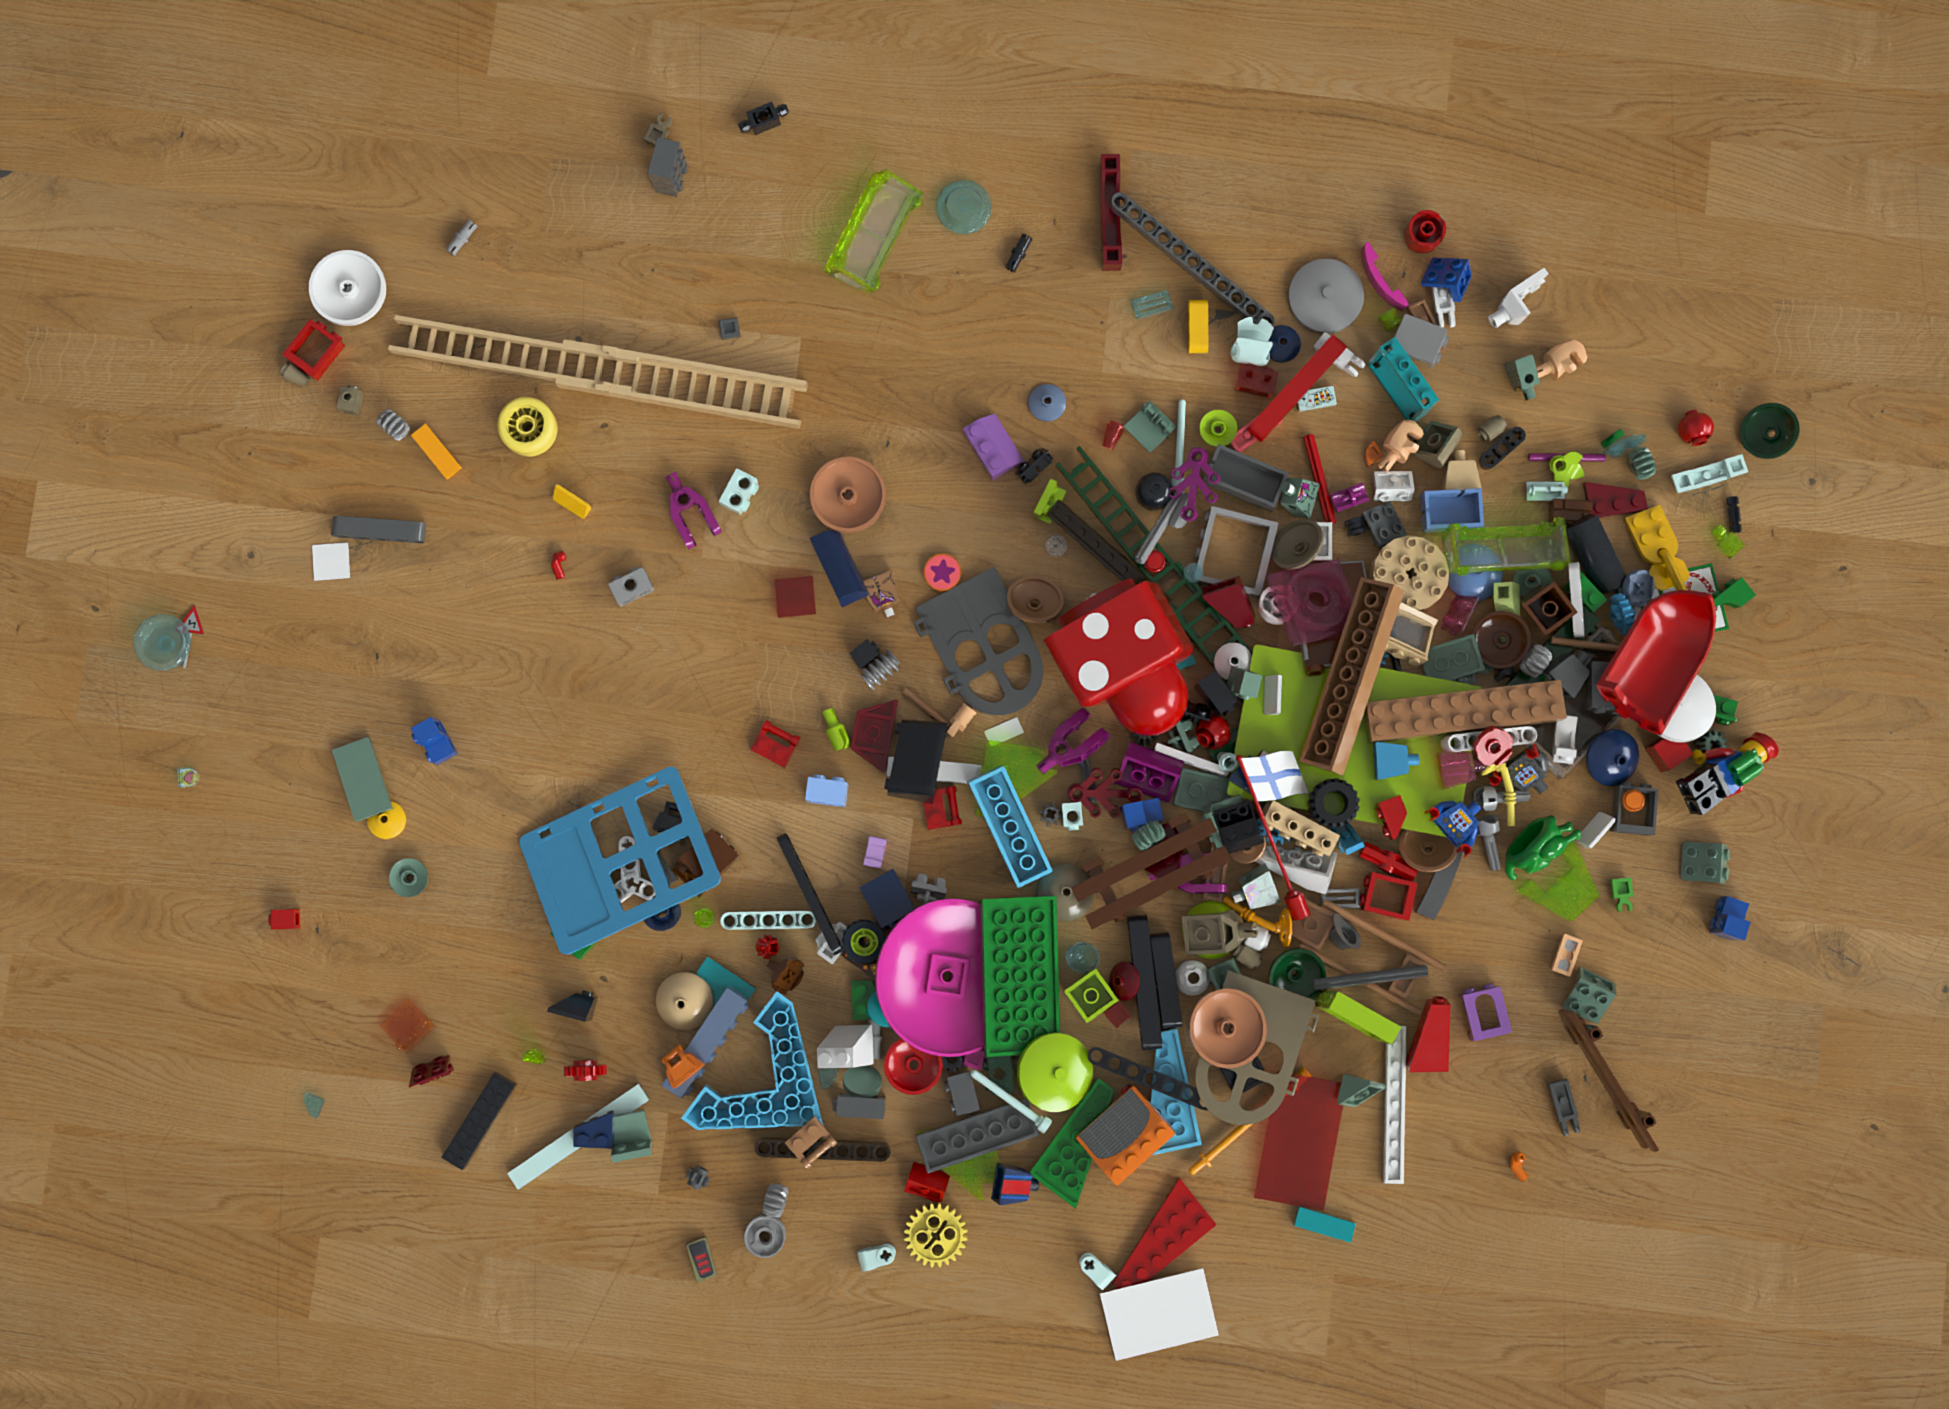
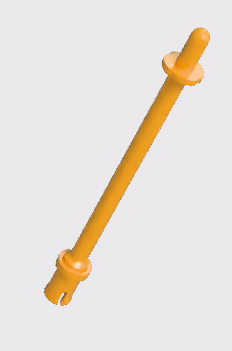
M1304 1067L1292 1076L1299 1079L1295 1091H1298V1087L1311 1077ZM1290 1080L1287 1090L1291 1091L1294 1081ZM1252 1124L1239 1125L1207 1154L1203 1155L1200 1153L1201 1159L1190 1167L1189 1173L1191 1175L1196 1174L1206 1164L1211 1167L1210 1161Z

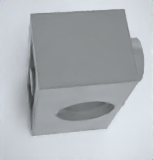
M635 567L629 570V574L623 577L619 575L608 584L620 607L655 591L643 567ZM635 581V587L632 590H628L626 588L627 583Z

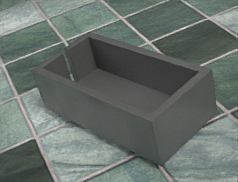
M1218 444L1209 466L1220 475V482L1218 484L1210 483L1207 474H1205L1203 480L1207 486L1272 512L1282 492L1280 490L1281 484L1286 482L1289 473ZM1213 475L1211 480L1212 482L1216 481L1217 476Z

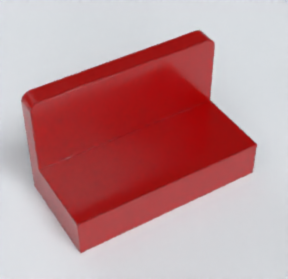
M914 1162L904 1191L937 1203L942 1202L950 1174L940 1170L927 1173L925 1165Z

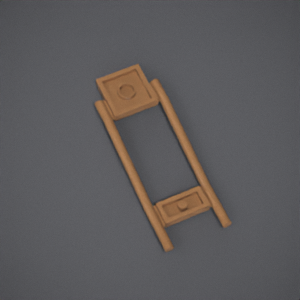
M1326 899L1321 907L1306 900L1310 915L1301 920H1292V936L1302 941L1299 948L1313 951L1320 957L1324 965L1342 975L1357 973L1319 953L1334 925L1332 920L1334 913L1407 952L1408 954L1400 968L1421 966L1425 962L1442 972L1446 967V964ZM1417 978L1392 981L1388 990L1375 983L1362 985L1417 1016H1420L1423 1009L1406 1001Z

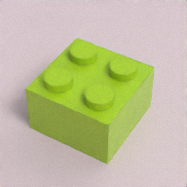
M1096 968L1063 990L1086 1023L1119 1001Z

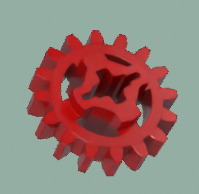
M575 1060L573 1065L564 1066V1076H574V1081L597 1080V1075L607 1074V1065L597 1064V1060Z

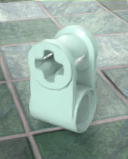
M889 1243L857 1251L862 1272L892 1263L896 1254L894 1246ZM884 1250H886L887 1253H891L889 1258H887L886 1255H882Z
M1084 1253L1079 1258V1264L1083 1272L1102 1290L1116 1276L1107 1265L1102 1263L1092 1253ZM1085 1261H1091L1093 1265L1091 1267L1089 1265L1086 1266Z

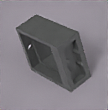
M1621 782V785L1614 786L1612 817L1616 820L1611 826V832L1646 836L1655 835L1658 789L1652 788V785L1640 784V787H1635L1633 783ZM1635 789L1642 794H1647L1645 826L1620 824L1622 792Z
M839 1093L837 1098L833 1099V1111H836V1116L884 1119L886 1096L861 1098Z

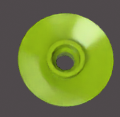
M1210 411L1200 422V435L1211 446L1217 447L1218 444L1226 446L1236 437L1237 422L1227 411ZM1219 427L1221 432L1216 433L1214 429Z

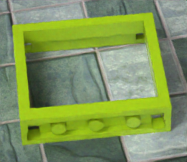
M1325 989L1324 992L1321 991L1316 1000L1318 1008L1377 1041L1392 1045L1401 1029V1026L1339 991Z

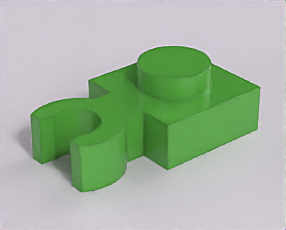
M1631 877L1610 879L1612 899L1618 898L1616 903L1617 912H1622L1621 907L1623 904L1627 906V911H1632V903L1628 901V897H1634Z

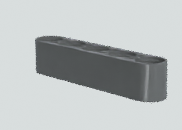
M333 516L331 536L424 543L426 523Z

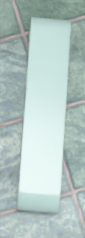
M811 911L727 912L722 915L720 920L722 927L728 930L812 928L817 922ZM787 914L793 917V923L789 926L783 922V918ZM806 914H810L813 917V922L810 925L803 923L802 919ZM732 915L735 918V923L729 927L726 925L725 919L727 916ZM748 915L754 917L755 921L752 926L745 924L744 920ZM767 915H772L774 918V923L771 926H767L764 923V918Z

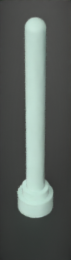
M1183 399L1178 402L1175 468L1183 464L1186 402ZM1176 471L1175 477H1179L1180 471ZM1184 476L1181 480L1171 479L1172 487L1182 482Z
M977 1070L971 1071L970 1074L974 1079L1035 1122L1040 1132L1044 1133L1052 1122L1051 1119L1047 1116L1037 1115Z

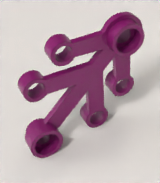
M1201 447L1193 448L1189 453V459L1171 472L1172 478L1181 480L1184 472L1192 467V473L1177 486L1170 488V491L1176 489L1177 495H1169L1171 498L1177 499L1181 496V492L1190 486L1187 506L1181 510L1182 519L1189 522L1194 521L1197 517L1195 502L1198 487L1205 495L1207 502L1215 503L1218 499L1217 494L1209 489L1200 476V468H1202L1208 475L1210 483L1218 484L1221 479L1220 475L1214 472L1206 462L1208 455ZM1197 454H1201L1200 460H1196ZM1176 471H1180L1179 477H1175ZM1216 475V481L1212 482L1211 477ZM1210 494H1213L1214 499L1210 501L1208 497ZM1189 511L1193 512L1192 517L1187 516Z

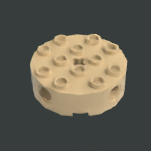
M1408 535L1392 540L1378 551L1371 563L1369 579L1394 584L1403 589L1405 592L1401 602L1416 610L1424 611L1442 597L1448 586L1449 568L1446 557L1437 545L1423 537ZM1407 572H1410V575L1412 576L1410 579L1408 578V574H1406Z

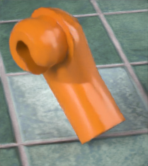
M1516 1152L1511 1156L1510 1169L1521 1182H1524L1529 1177L1522 1169L1525 1155L1521 1152Z

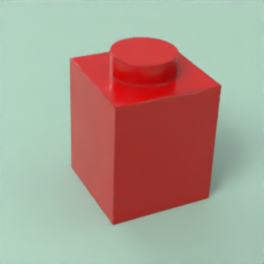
M300 909L271 910V914L268 917L271 930L300 929Z

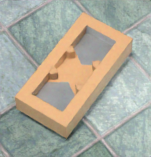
M1562 934L1550 970L1571 977L1583 940Z

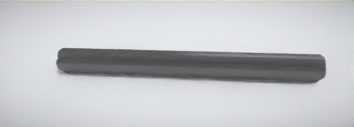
M1421 965L1313 979L1314 990H1324L1427 977L1428 967Z

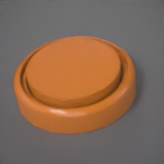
M1632 789L1622 795L1621 803L1627 811H1639L1644 806L1645 799L1640 791Z

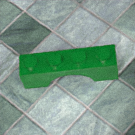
M1742 577L1738 579L1731 578L1724 584V589L1721 591L1718 589L1711 594L1714 599L1715 608L1719 605H1728L1734 609L1742 607L1756 596Z

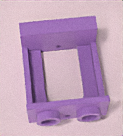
M1494 983L1482 985L1483 989L1476 991L1475 988L1465 989L1463 994H1459V998L1463 1000L1470 1028L1468 1035L1471 1041H1478L1512 1032L1501 987L1494 986ZM1480 994H1488L1492 997L1499 1021L1498 1026L1481 1029L1475 1006V1000Z

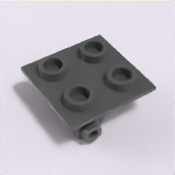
M1391 501L1364 511L1361 514L1365 526H1369L1366 529L1371 530L1369 535L1373 534L1374 545H1377L1378 548L1394 539L1407 535Z

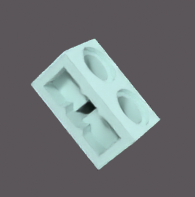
M736 468L719 500L720 505L739 515L743 511L746 512L750 505L749 499L751 495H755L759 488L757 478ZM744 480L750 482L747 488H741L740 483ZM734 497L741 498L738 505L731 504V500Z

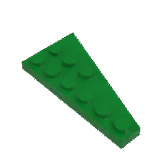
M1099 1078L1029 1171L1035 1179L1075 1209L1077 1208L1092 1161V1157L1078 1142L1076 1136L1109 1107L1114 1093V1089Z

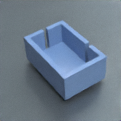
M1482 488L1464 489L1462 492L1461 489L1424 491L1420 495L1421 512H1425L1421 516L1422 533L1480 530L1484 527Z

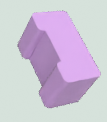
M869 837L863 865L881 869L887 839Z

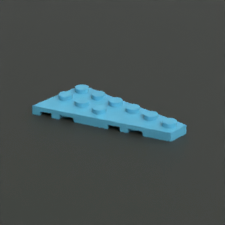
M1177 1028L1161 1031L1162 1049L1155 1050L1153 1070L1189 1085ZM1154 1073L1152 1078V1084L1156 1081V1075ZM1170 1080L1166 1081L1163 1085L1164 1090L1167 1092L1172 1091L1174 1083ZM1190 1088L1183 1089L1182 1097L1184 1099L1192 1097ZM1151 1089L1150 1103L1173 1126L1175 1135L1153 1155L1202 1145L1194 1106Z

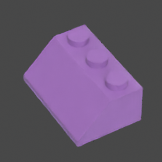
M996 414L980 418L963 428V435L992 481L1024 462Z

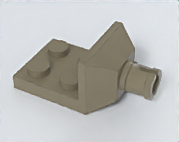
M1233 909L1215 914L1182 916L1186 955L1227 953L1236 949L1245 938H1256L1258 935V930H1253V928H1257L1256 922L1243 923V919Z

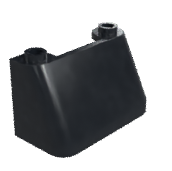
M901 720V723H897L895 734H898L891 775L890 778H886L884 789L888 790L887 796L933 804L948 723L918 720Z

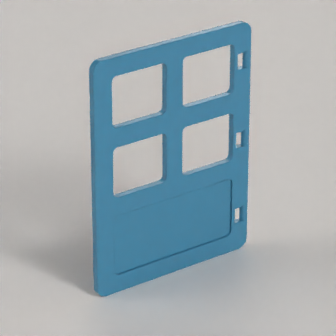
M672 766L523 835L519 841L559 951L565 955L572 954L719 885L721 881L720 873L679 771ZM657 778L659 784L649 788L647 783ZM669 785L682 817V822L651 837L637 804V799L660 787ZM603 804L605 809L595 813L593 808ZM622 807L634 836L635 845L608 858H603L590 822L592 819L611 810ZM550 829L551 834L542 838L540 833ZM688 836L703 870V875L671 889L657 851ZM642 858L656 896L647 902L624 911L610 874L612 871Z

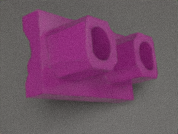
M1363 482L1330 494L1336 513L1369 501Z

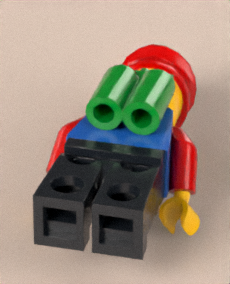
M1754 732L1751 737L1744 740L1743 745L1738 751H1734L1732 748H1715L1706 750L1705 753H1702L1701 750H1694L1692 758L1701 767L1697 768L1687 777L1675 781L1682 796L1685 797L1684 801L1690 814L1703 816L1724 798L1741 793L1745 784L1762 772L1764 769L1762 763L1778 756L1779 747L1777 743L1766 734Z

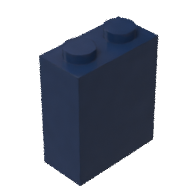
M894 869L859 887L881 929L885 927L888 930L897 924L895 921L903 918L915 909Z

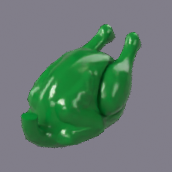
M1553 815L1533 820L1513 839L1506 850L1504 871L1507 877L1512 881L1517 878V875L1513 872L1514 868H1519L1531 874L1546 868L1552 860L1564 852L1572 841L1581 838L1580 830L1576 829L1573 831L1572 822H1566L1563 825L1557 826V819ZM1571 831H1573V832H1572L1571 834H1569L1568 836H1565V837L1562 836V832H1571Z

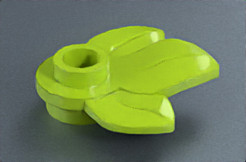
M1568 452L1564 456H1554L1549 462V468L1554 473V481L1565 482V486L1568 488L1570 479L1584 477L1583 469L1578 464L1583 456L1577 452ZM1561 461V466L1556 467V462Z

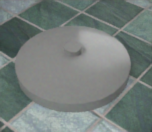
M1318 259L1304 265L1293 277L1288 290V303L1294 318L1306 329L1320 334L1324 332L1328 334L1336 333L1350 326L1358 317L1364 302V290L1358 275L1348 265L1334 259Z

